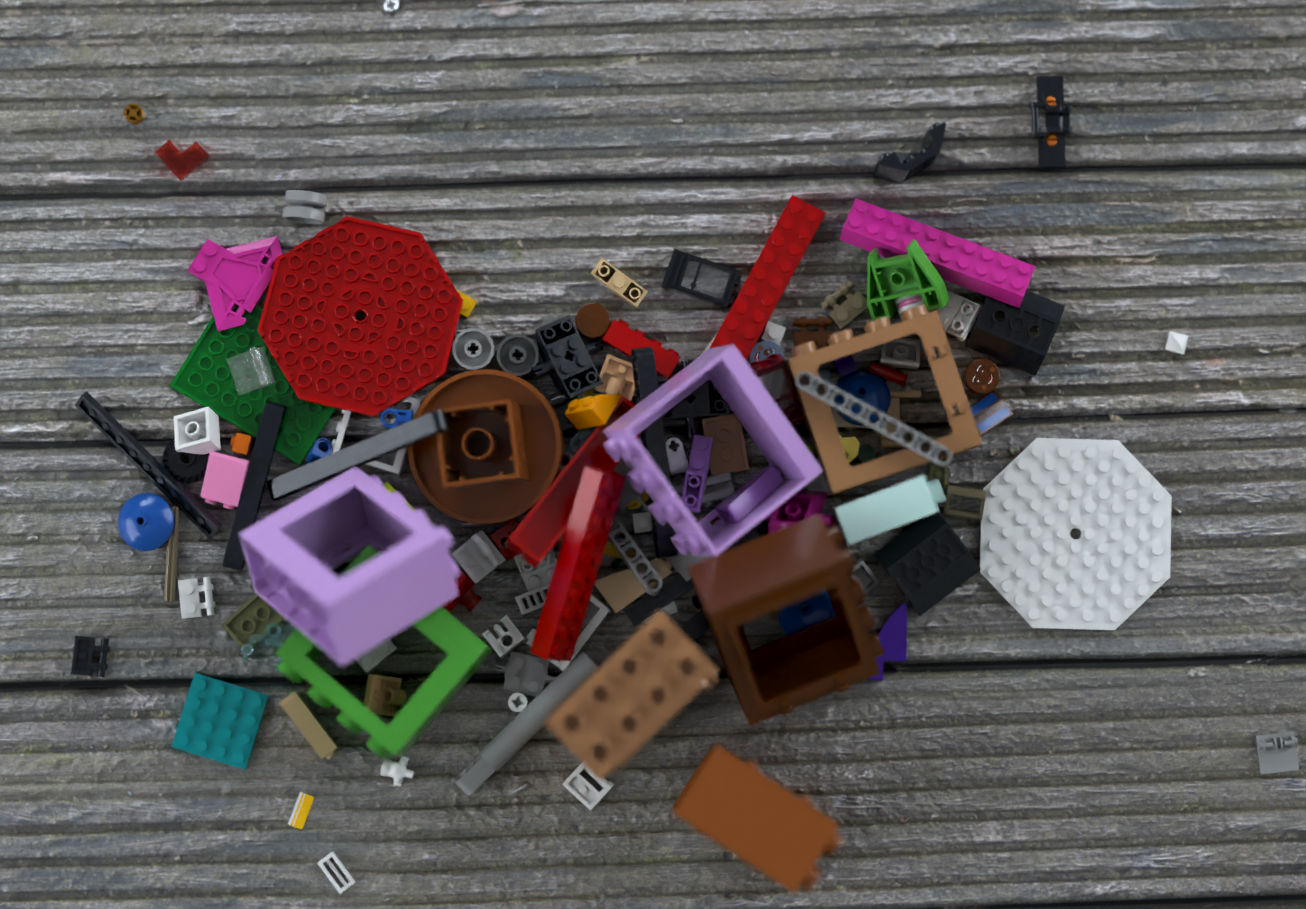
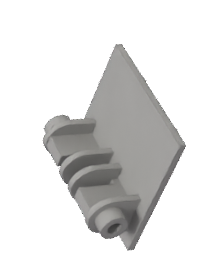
M1295 732L1256 736L1260 774L1299 770L1296 748L1298 739L1297 737L1295 738Z

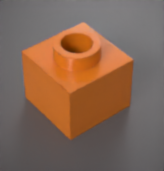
M236 432V436H232L230 442L232 451L249 456L253 437Z

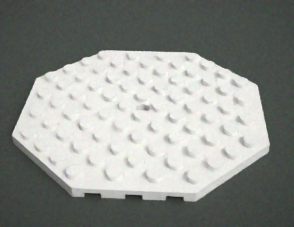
M1036 438L983 488V490H986L982 520H980L979 567L981 570L979 573L1032 628L1116 630L1170 578L1172 496L1119 440ZM1072 529L1080 530L1081 535L1079 539H1073L1070 536Z

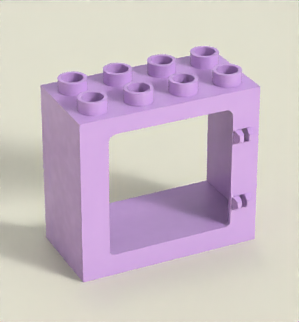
M734 344L708 349L603 430L609 439L604 443L606 451L616 462L623 459L630 468L631 472L626 475L627 480L638 493L641 494L643 491L648 493L654 502L649 506L651 514L660 524L664 525L668 522L676 532L671 540L677 550L684 556H687L689 553L692 556L718 555L823 472L820 465ZM707 380L713 383L769 462L768 466L777 467L781 471V477L784 480L781 485L739 523H725L716 509H713L696 522L635 437ZM717 516L720 518L719 520H716L714 523H710Z

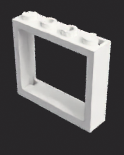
M407 397L402 401L412 404L410 410L413 411L414 418L422 401ZM342 410L344 417L337 424L336 432L339 433L337 439L332 441V454L341 449L352 414L350 411ZM408 447L397 451L393 466L378 461H372L365 465L400 475Z

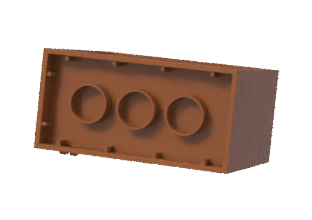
M716 744L711 746L671 808L673 814L794 893L797 892L799 887L809 892L821 873L814 866L821 853L831 857L843 839L842 836L835 832L839 827L837 823L809 806L810 798L805 795L797 798L759 773L755 762L750 761L745 764Z

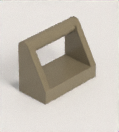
M948 485L944 515L982 520L986 490ZM950 495L981 498L979 512L949 508Z

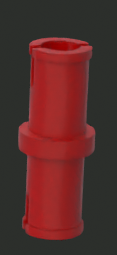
M874 361L871 362L868 373L880 376L884 381L890 380L901 386L905 385L904 382H906L908 377L907 374L893 370L891 366L885 367Z

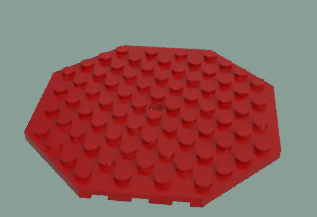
M346 216L338 223L325 228L317 233L316 236L305 240L291 251L276 258L257 331L300 400L376 417L445 375L463 306V299L420 232ZM360 311L366 314V318L362 321H358L355 318V315Z

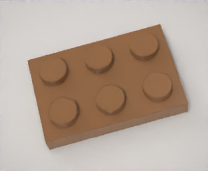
M735 414L702 419L704 436L714 438L710 457L711 476L749 470L742 424Z

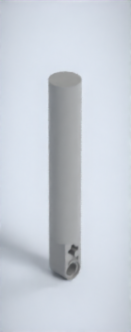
M583 651L479 752L480 755L456 777L454 782L467 795H471L546 725L544 722L600 667Z

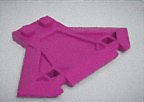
M278 236L226 249L207 239L187 270L188 273L205 282L218 332L245 324L247 319L242 317L245 311L251 313L270 284L273 273L272 268L275 265L276 258L282 255ZM265 258H267V259H268L267 263H266V264H263V263H262L263 260H264ZM235 305L239 307L236 312L232 311Z

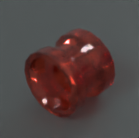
M470 588L458 603L465 605L467 610L472 612L482 600V597L476 596Z

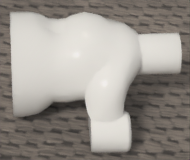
M401 757L399 762L385 758L380 775L394 778V785L401 787L403 778L412 779L414 771L408 770L406 767L409 760L408 757Z

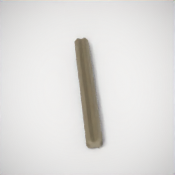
M170 506L174 514V529L167 541L164 600L166 602H174L176 594L180 509L177 506Z

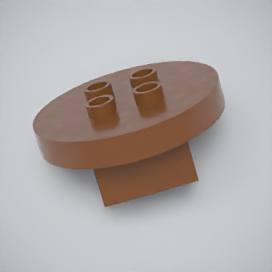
M491 369L472 370L457 374L433 389L423 400L413 418L414 420L436 410L444 411L449 429L408 446V458L413 477L422 493L434 506L453 518L481 525L501 524L518 519L532 510L560 474L564 458V436L559 418L548 399L536 387L513 374Z

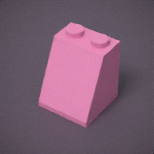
M210 451L200 497L205 499V503L216 505V502L224 504V508L234 510L235 507H238L250 462Z

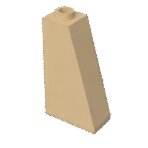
M656 558L649 561L661 580L672 574L670 569L673 567L667 559ZM644 566L637 568V571L641 574L648 571ZM630 569L617 572L594 582V585L615 614L646 593ZM650 582L648 586L649 588H653L658 583Z
M294 691L279 702L321 759L327 758L329 760L337 754L338 745L299 691Z

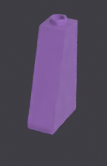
M766 466L717 505L715 509L724 522L739 523L784 482L781 477V471L777 467Z

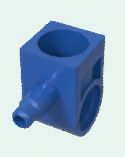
M387 409L381 414V423L385 428L392 429L413 420V411ZM390 414L396 416L393 424L386 423V417Z

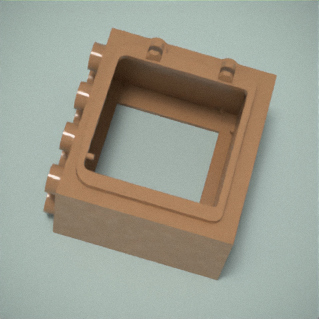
M662 609L544 723L601 780L609 771L613 774L618 771L703 687L710 689L713 685L710 680L712 679L714 683L718 681L717 673L720 671V668L667 611Z

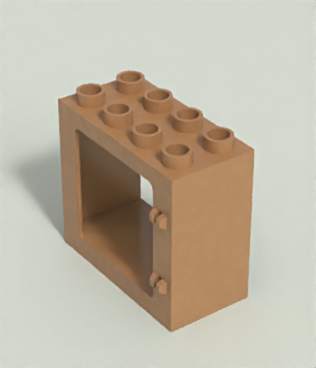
M925 304L903 311V314L900 315L902 320L900 323L891 325L888 316L866 323L864 327L866 334L854 337L852 330L846 329L830 335L829 339H827L829 344L827 347L817 350L815 342L810 341L792 348V358L788 359L786 366L805 418L804 421L816 457L823 470L822 473L830 494L829 496L929 464L931 461L906 449L851 467L848 463L830 406L801 391L795 384L797 375L805 371L820 378L818 367L823 363L911 334H918L921 337L952 429V434L933 441L948 448L952 456L974 449L982 444L937 310L928 313ZM934 347L937 348L940 358L936 359V354L933 349ZM802 376L799 378V383L802 386H807L810 384V380L807 376ZM823 385L816 388L817 394L821 396L826 395ZM954 404L956 405L959 414L958 416H955L956 413L954 407L952 406ZM921 444V451L929 452L931 449L930 444ZM941 451L937 457L938 460L948 457V455Z

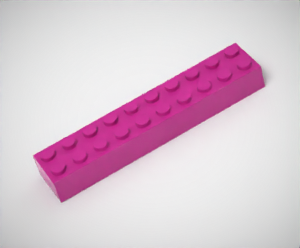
M857 198L855 199L842 228L841 241L870 252L877 247L880 256L889 258L908 254L906 247L915 239L943 280L1020 308L1036 266Z

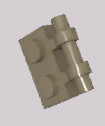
M848 281L845 285H840L835 293L829 294L825 297L826 300L820 304L824 310L829 306L833 308V311L828 316L840 330L868 308L867 300L859 291L853 295L850 293L849 290L854 287L851 281ZM844 295L847 300L839 306L836 301Z

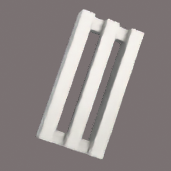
M334 851L317 863L339 894L356 883ZM332 857L350 881L348 884L329 858ZM325 861L344 885L343 888L338 885L323 863Z

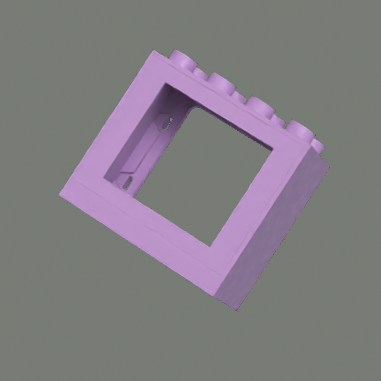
M356 466L239 533L255 593L341 666H344L459 595L455 578L460 576V571L449 554V548L453 546V540L449 532L443 526L435 528L430 524L426 514L421 509L417 508L413 511L407 506L405 499L399 492L394 491L390 493L385 489L377 475L372 474L368 476ZM367 545L378 549L382 553L340 579L331 572V570L343 563L352 561Z

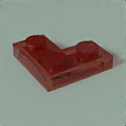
M168 140L155 152L180 181L184 180L210 157L197 141L181 153Z

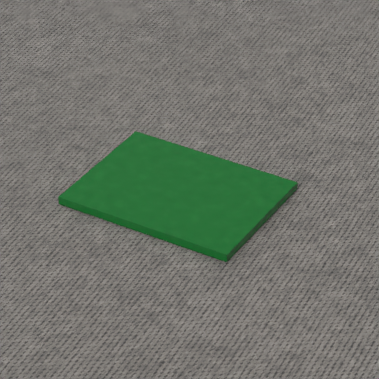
M256 304L251 313L245 311L242 317L247 320L243 326L219 332L213 315L170 386L203 407H209L218 416L255 439L266 402L271 401L286 405L275 451L301 466L336 408L302 401L298 398L257 331L263 311L261 306ZM235 305L232 311L236 312L239 307Z

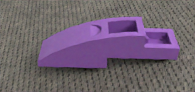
M694 435L681 500L688 511L700 512L710 468L713 437Z

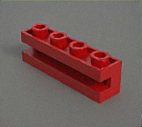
M621 319L618 321L613 320L602 341L630 358L632 349L652 347L655 355L656 372L669 380L680 361L679 353L671 348L668 350L662 348V343L653 338L650 341L645 338L646 334L638 329L633 331L628 328L629 324Z

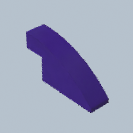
M902 603L881 627L877 636L885 655L876 658L881 674L866 680H883V661H906L907 603Z

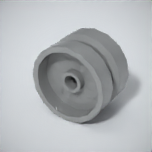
M287 190L285 192V202L293 206L283 208V219L305 224H324L325 213L319 209L326 207V195L304 190Z
M465 329L456 336L453 342L452 352L454 359L466 371L486 369L495 358L493 340L487 332L481 329ZM472 348L478 349L475 354L471 353Z

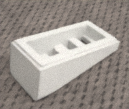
M550 583L515 597L522 615L543 607L546 599L544 590L549 589ZM536 593H541L543 603H540ZM531 595H533L535 602L537 604L535 606H533L531 599L529 597ZM523 598H526L530 608H525Z

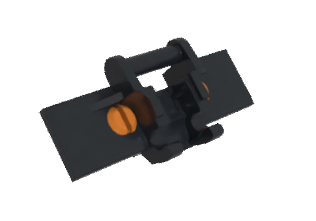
M1036 76L1037 102L1030 103V108H1032V133L1030 137L1037 138L1039 167H1066L1065 135L1073 133V127H1070V113L1073 112V106L1064 107L1063 76ZM1039 109L1045 110V132H1040Z

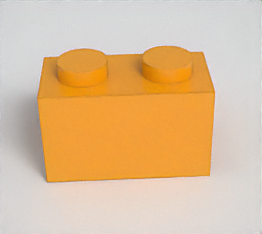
M605 394L574 399L569 403L565 415L578 430L605 425L621 396L619 394Z

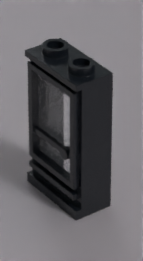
M674 249L662 282V287L727 309L728 304H733L736 294L732 292L734 286H739L742 276L738 275L739 270Z

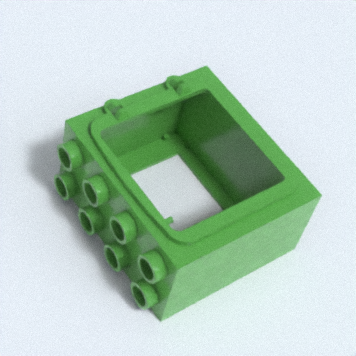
M367 545L340 578L379 556L380 553ZM442 606L414 622L413 625L448 655L388 726L325 672L328 668L325 664L322 668L317 666L316 658L323 649L298 628L289 636L276 654L283 659L277 667L279 671L294 683L301 684L304 679L311 683L313 686L308 690L307 694L323 708L330 709L334 704L339 707L342 712L336 719L352 733L359 735L363 729L367 731L372 737L366 745L381 758L389 760L392 755L404 757L493 650Z

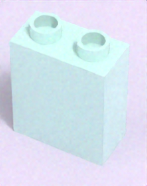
M922 475L839 506L835 510L847 542L851 545L939 512L937 504L946 501V497L939 479L928 481L927 475Z

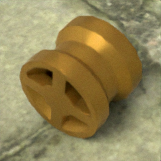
M129 104L124 109V116L130 124L138 125L143 122L145 113L138 104Z

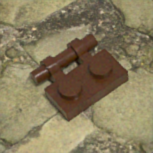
M818 316V318L800 317V319H793V326H800L801 332H793V347L810 341L815 342L817 350L829 346L827 339L832 335V331H824V326L832 325L831 318ZM807 326H818V331L807 332Z

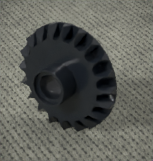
M173 438L166 445L163 452L164 468L181 483H195L203 479L210 453L204 455L191 453L192 460L189 463H184L183 456L186 453L175 450V438Z

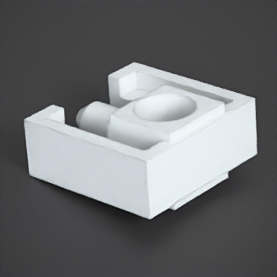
M507 615L501 619L508 629L506 633L500 625L495 624L493 626L494 631L499 636L497 640L489 630L482 634L501 659L526 640ZM506 637H511L513 640L512 644L507 647L504 646L503 640Z

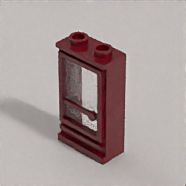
M772 354L765 360L750 363L749 367L791 426L804 421L805 418L782 355Z

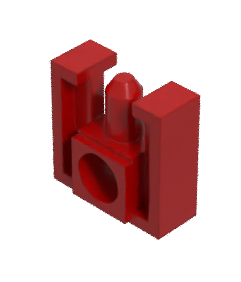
M515 520L508 522L489 537L507 562L517 554L509 548H503L500 542L503 539L508 540L510 537L508 533L518 526Z

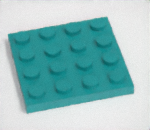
M194 673L171 747L246 770L269 695Z

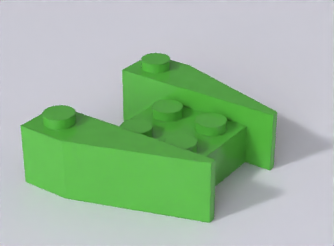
M915 239L906 247L908 254L880 259L876 247L868 255L867 306L872 321L886 316L891 318L896 311L893 301L895 298L921 294L927 311L944 308L950 300L944 280Z

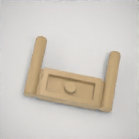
M890 390L891 401L886 415L900 422L899 398H920L922 392L920 390ZM892 423L886 424V431L890 434L895 433V425ZM880 434L881 448H905ZM904 440V441H905L906 443H911L913 440Z

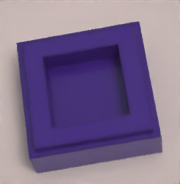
M851 354L832 360L840 378L858 370Z

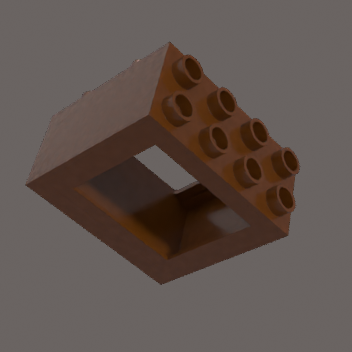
M820 514L687 567L727 676L750 726L779 714L788 715L801 705L836 691L845 692L851 685L881 674L876 658L885 655L883 647L876 633L869 636L867 634L872 632V628L875 627L873 617L867 605L860 608L858 606L863 604V599H866L865 592L857 576L849 579V577L854 575L853 571L857 570L854 559L848 547L838 551V549L845 547L837 525L826 528ZM827 590L835 614L834 617L751 650L742 623Z

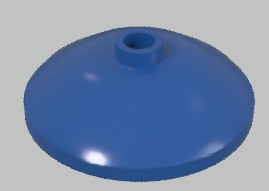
M856 371L844 376L836 385V388L884 414L887 413L891 395L887 384L881 377L867 371ZM864 391L865 394L860 395L859 392ZM834 396L833 399L836 405L844 403L843 396ZM854 404L851 406L853 414L858 415L861 413L862 410L859 405ZM836 410L845 421L854 425H864ZM876 414L868 416L871 424L879 421Z
M151 493L133 496L123 505L119 513L118 528L120 535L129 546L137 550L151 551L161 547L168 541L174 529V514L170 505L162 497ZM141 518L144 519V523L142 525L139 523V520Z
M825 590L782 607L778 612L779 623L788 635L835 616L828 593Z

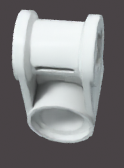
M675 437L668 439L665 445L671 476L687 472L689 464L681 440ZM671 441L679 444L676 452L668 448L671 445Z

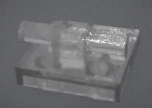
M263 346L260 348L254 347L249 349L248 352L227 358L239 396L276 384Z

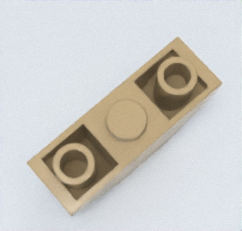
M601 258L591 272L606 288L635 307H638L648 293L647 290L603 258Z

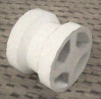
M514 693L508 699L509 708L515 712H521L528 704L526 696L521 693Z

